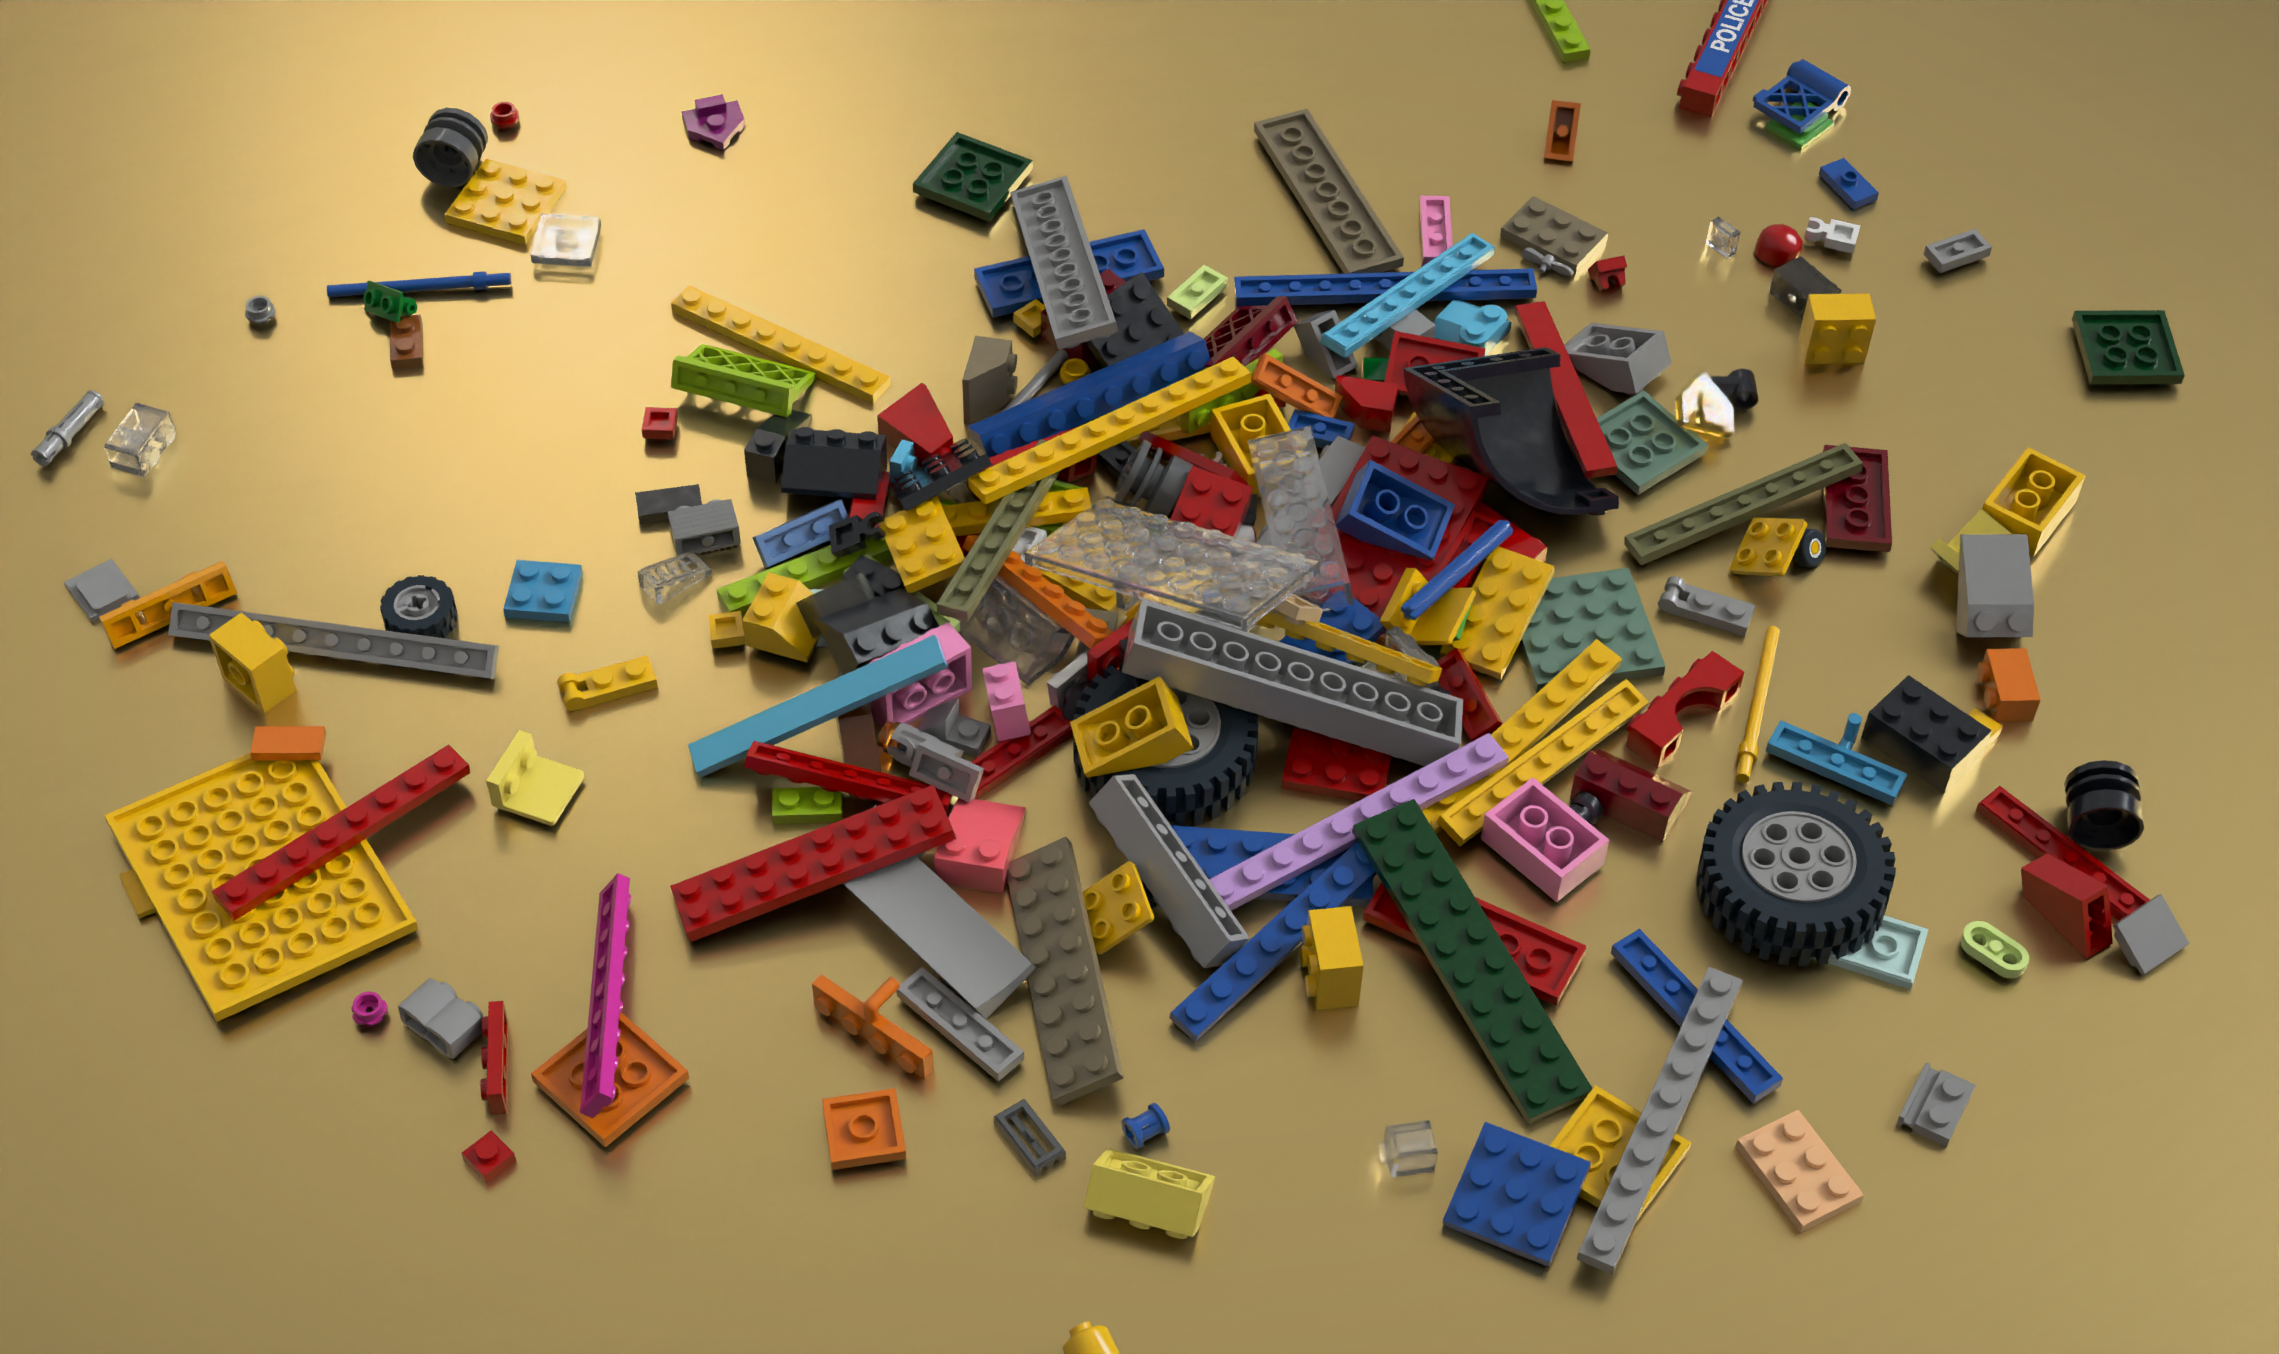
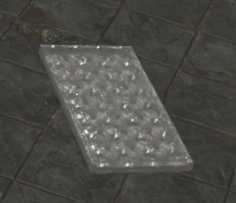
M1110 499L1097 501L1090 508L1078 514L1074 519L1059 527L1055 532L1024 552L1026 565L1245 631L1320 573L1319 561L1307 558L1303 554L1289 553L1279 550L1275 546L1261 545L1251 542L1247 538H1237L1223 534L1219 530L1198 527L1191 522L1170 520L1166 515L1152 514L1142 511L1138 507L1117 504Z

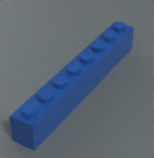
M1187 332L967 427L971 438L976 441L985 451L988 458L1007 450H1013L1030 444L1033 441L1069 430L1206 369L1204 365L1210 360L1205 340L1192 332Z

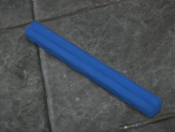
M1498 520L1401 607L1404 617L1407 620H1416L1510 537L1513 533L1510 522Z

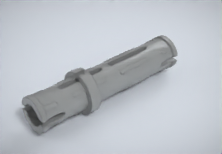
M87 391L60 423L55 427H51L46 432L44 440L31 452L33 460L41 466H48L61 450L67 449L71 445L73 436L104 405L105 402L102 401V396L96 391Z

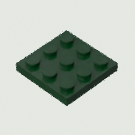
M956 132L914 181L913 193L990 222L1010 198V192L1015 191L1033 170V160Z
M2165 310L2074 311L2072 323L2090 384H2182L2185 375Z

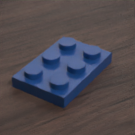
M1339 586L1317 606L1323 609L1319 622L1371 642H1375L1387 630L1379 622L1380 618ZM1286 635L1279 641L1348 664L1354 662L1345 657L1346 652L1336 648L1333 652L1320 649L1315 646V640L1304 637V640H1298Z

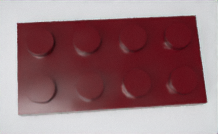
M1824 445V448H1823V451H1822V452H1825V451H1827V450H1829V449H1832V448H1834V447H1836V446H1835V445ZM1850 447L1863 462L1862 472L1823 488L1826 547L1890 552L1892 528L1888 450Z

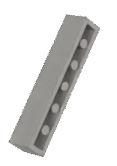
M1135 774L1113 776L1089 802L1096 813L1097 820L1111 834L1118 850L1136 865L1140 879L1153 895L1154 902L1163 909L1170 919L1174 931L1188 945L1193 958L1203 968L1223 965L1250 937Z

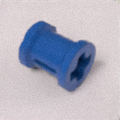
M1156 1103L1150 1104L1147 1111L1132 1119L1126 1117L1121 1120L1122 1130L1129 1143L1135 1149L1143 1147L1144 1141L1159 1133L1165 1135L1170 1132L1168 1119Z

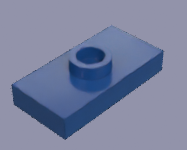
M1845 158L1820 167L1819 175L1853 210L1877 201L1879 192Z

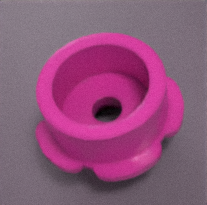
M363 992L353 1001L351 1010L354 1014L352 1018L359 1025H376L382 1021V1016L387 1013V1003L375 992Z

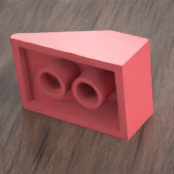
M958 798L948 818L956 839L937 846L934 857L935 874L947 885L1004 894L1008 881L1007 872L1009 864L1014 859L1026 815V807L979 799L967 802Z

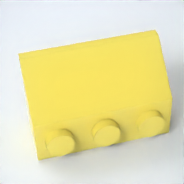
M1107 1148L1092 1166L1083 1208L1093 1210V1215L1099 1218L1114 1219L1116 1216L1129 1220V1224L1136 1228L1150 1229L1153 1226L1166 1230L1165 1233L1168 1236L1186 1239L1188 1236L1193 1237L1200 1228L1215 1176Z

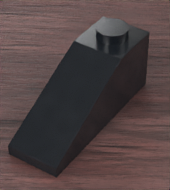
M792 410L788 417L774 414L757 427L744 449L747 477L777 484L783 473L786 442L792 428L808 427L812 420V415Z

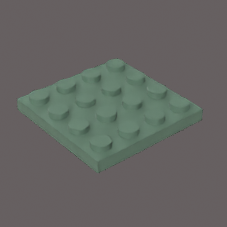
M1629 568L1551 579L1519 643L1536 693L1596 639L1622 658L1621 666L1602 683L1664 675L1666 666Z

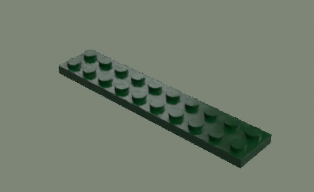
M1415 799L1354 824L1352 827L1354 837L1528 1125L1585 1099L1593 1089Z

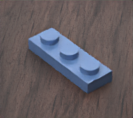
M837 500L756 535L752 539L764 567H769L829 541V525L849 517L842 500Z

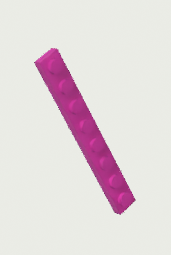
M619 873L599 893L580 1113L594 1118L604 1106L608 1107L616 1094V1086L613 1084L614 1073L619 1061L618 1057H616V1046L621 1035L618 1021L623 1008L620 996L621 988L625 981V974L622 971L623 961L627 954V947H625V935L629 928L627 909L631 902V894H629L630 878Z

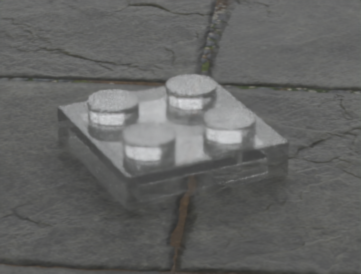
M541 213L530 253L531 262L535 264L591 267L602 226L600 217Z

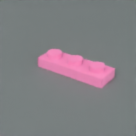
M1420 196L1419 212L1423 266L1453 246L1449 196Z

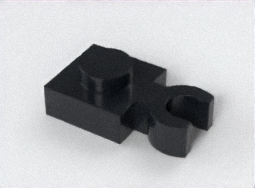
M872 512L864 519L855 515L829 525L832 554L839 559L865 549L866 540L869 538L880 540L885 537V531L880 527L874 528L876 524L883 522L884 518L878 512Z

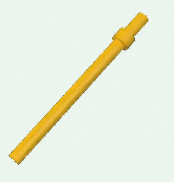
M1769 626L1766 629L1744 740L1738 747L1737 760L1739 764L1736 780L1741 783L1749 781L1752 764L1757 761L1759 747L1757 740L1780 632L1776 626Z

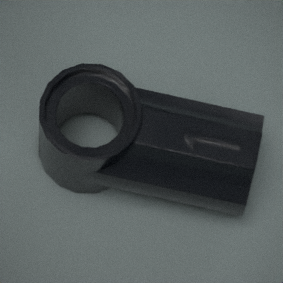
M1737 369L1728 376H1696L1694 382L1695 403H1731L1737 410L1753 408L1759 401L1754 373L1748 369Z

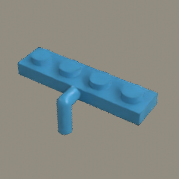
M1851 713L1848 716L1839 744L1780 720L1766 747V752L1892 806L1907 777V773L1851 750L1862 721L1861 716L1857 713Z

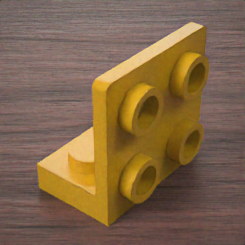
M1406 568L1379 622L1400 645H1450L1476 595L1474 589L1451 588L1416 620H1407L1401 611L1402 605L1424 587L1428 581L1416 568Z

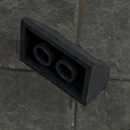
M810 427L792 428L786 442L781 493L876 500L884 471L887 470L886 435L876 434L871 431L852 433L840 429L823 431L813 430Z
M901 588L818 618L815 621L843 675L869 664L875 658H880L896 650L900 645L913 641L930 629L939 627L928 604Z

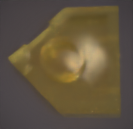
M1706 372L1699 375L1685 390L1675 397L1677 426L1725 438L1735 434L1733 406Z

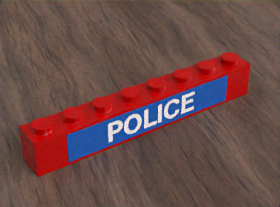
M1768 0L1720 1L1718 12L1714 13L1711 20V29L1707 28L1704 33L1703 46L1698 45L1696 49L1695 63H1689L1685 75L1686 80L1681 79L1677 90V96H1681L1680 109L1712 118Z

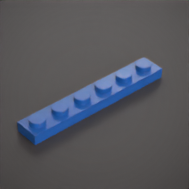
M1639 928L1613 944L1611 954L1681 1027L1698 989ZM1726 1019L1710 1058L1754 1104L1779 1088L1783 1077Z

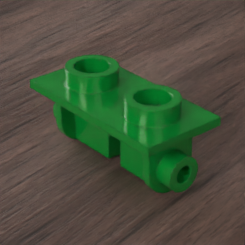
M370 280L367 281V290L364 293L365 311L396 323H400L401 316H411L416 313L418 307L414 299L403 297V292Z

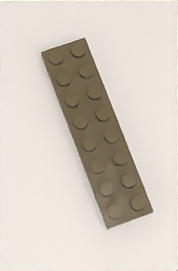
M1308 109L1254 122L1255 134L1344 274L1381 273L1403 266V255Z
M1063 837L1010 861L1007 872L1022 953L1036 967L1027 978L1052 1100L1059 1106L1124 1079L1072 843L1067 837Z

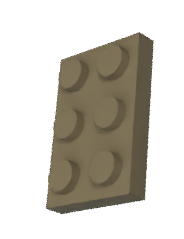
M1534 196L1501 228L1500 237L1524 249L1532 248L1543 256L1547 254L1552 255L1556 262L1570 267L1574 274L1607 242L1608 236L1607 232Z

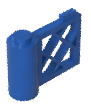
M1801 59L1791 64L1787 71V77L1768 91L1762 89L1754 95L1752 100L1754 101L1753 107L1800 134L1831 109L1834 111L1840 110L1850 96L1851 86L1808 61ZM1790 87L1798 93H1784V90ZM1767 102H1781V106H1771ZM1787 102H1801L1802 107L1787 106ZM1807 102H1816L1821 106L1808 107ZM1790 115H1804V119L1799 122L1790 117Z

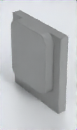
M112 559L64 582L67 590L91 622L98 620L99 616L121 607L123 603L140 598L139 594Z
M2162 894L2155 896L2113 925L2116 930L2114 933L2115 939L2130 965L2137 967L2141 975L2146 974L2190 944Z

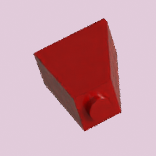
M920 383L877 415L878 434L886 435V443L897 449L902 439L913 442L914 456L918 458L917 465L920 467L923 466L922 461L934 454L942 456L951 451L950 446L953 444V435L924 383Z
M2047 853L2021 868L2023 897L2081 956L2087 959L2113 944L2108 885Z

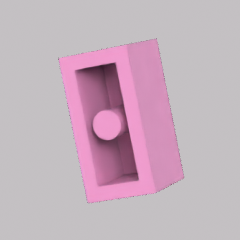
M1016 662L982 668L998 741L1031 735Z

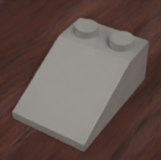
M1590 323L1564 344L1576 370L1611 391L1625 392L1628 395L1641 392L1654 378L1659 377L1661 372L1672 364L1664 331Z
M1960 534L1956 632L1965 637H2033L2034 598L2028 536L2026 534Z

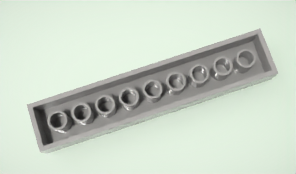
M1141 599L1130 626L1122 673L1148 681L1160 676L1170 688L1423 766H1427L1459 749L1461 745L1463 699L1143 599Z

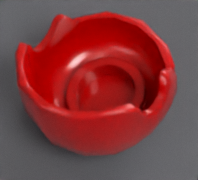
M1773 224L1763 229L1755 243L1754 253L1759 260L1767 265L1783 268L1790 260L1797 261L1802 251L1803 240L1798 232L1790 226Z

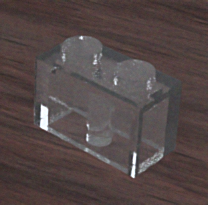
M135 403L104 445L110 467L145 477L152 466L158 463L160 455L166 447L175 439L176 428L174 427L170 412Z

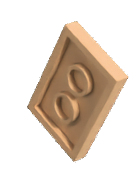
M1799 1110L1737 1139L1735 1146L1800 1233L1862 1203L1864 1197L1862 1191Z

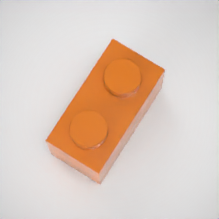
M1987 649L1983 662L1978 664L1977 677L1978 681L1984 685V704L1987 709H1990L1992 719L1996 722L2033 721L2041 699L2027 649Z

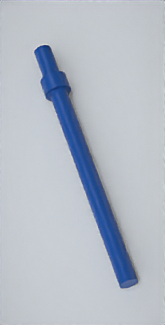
M486 271L473 272V275L382 281L376 283L400 292L471 287H474V290H486L488 286L511 285L512 280L511 273L486 274ZM367 283L327 285V296L364 295L367 290Z

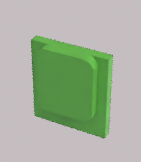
M1795 102L1791 105L1802 107L1801 102ZM1807 102L1808 107H1817L1814 104ZM1826 113L1800 134L1775 119L1767 122L1765 128L1802 150L1834 126V122L1828 119L1829 115ZM1790 115V117L1799 122L1804 119V115Z

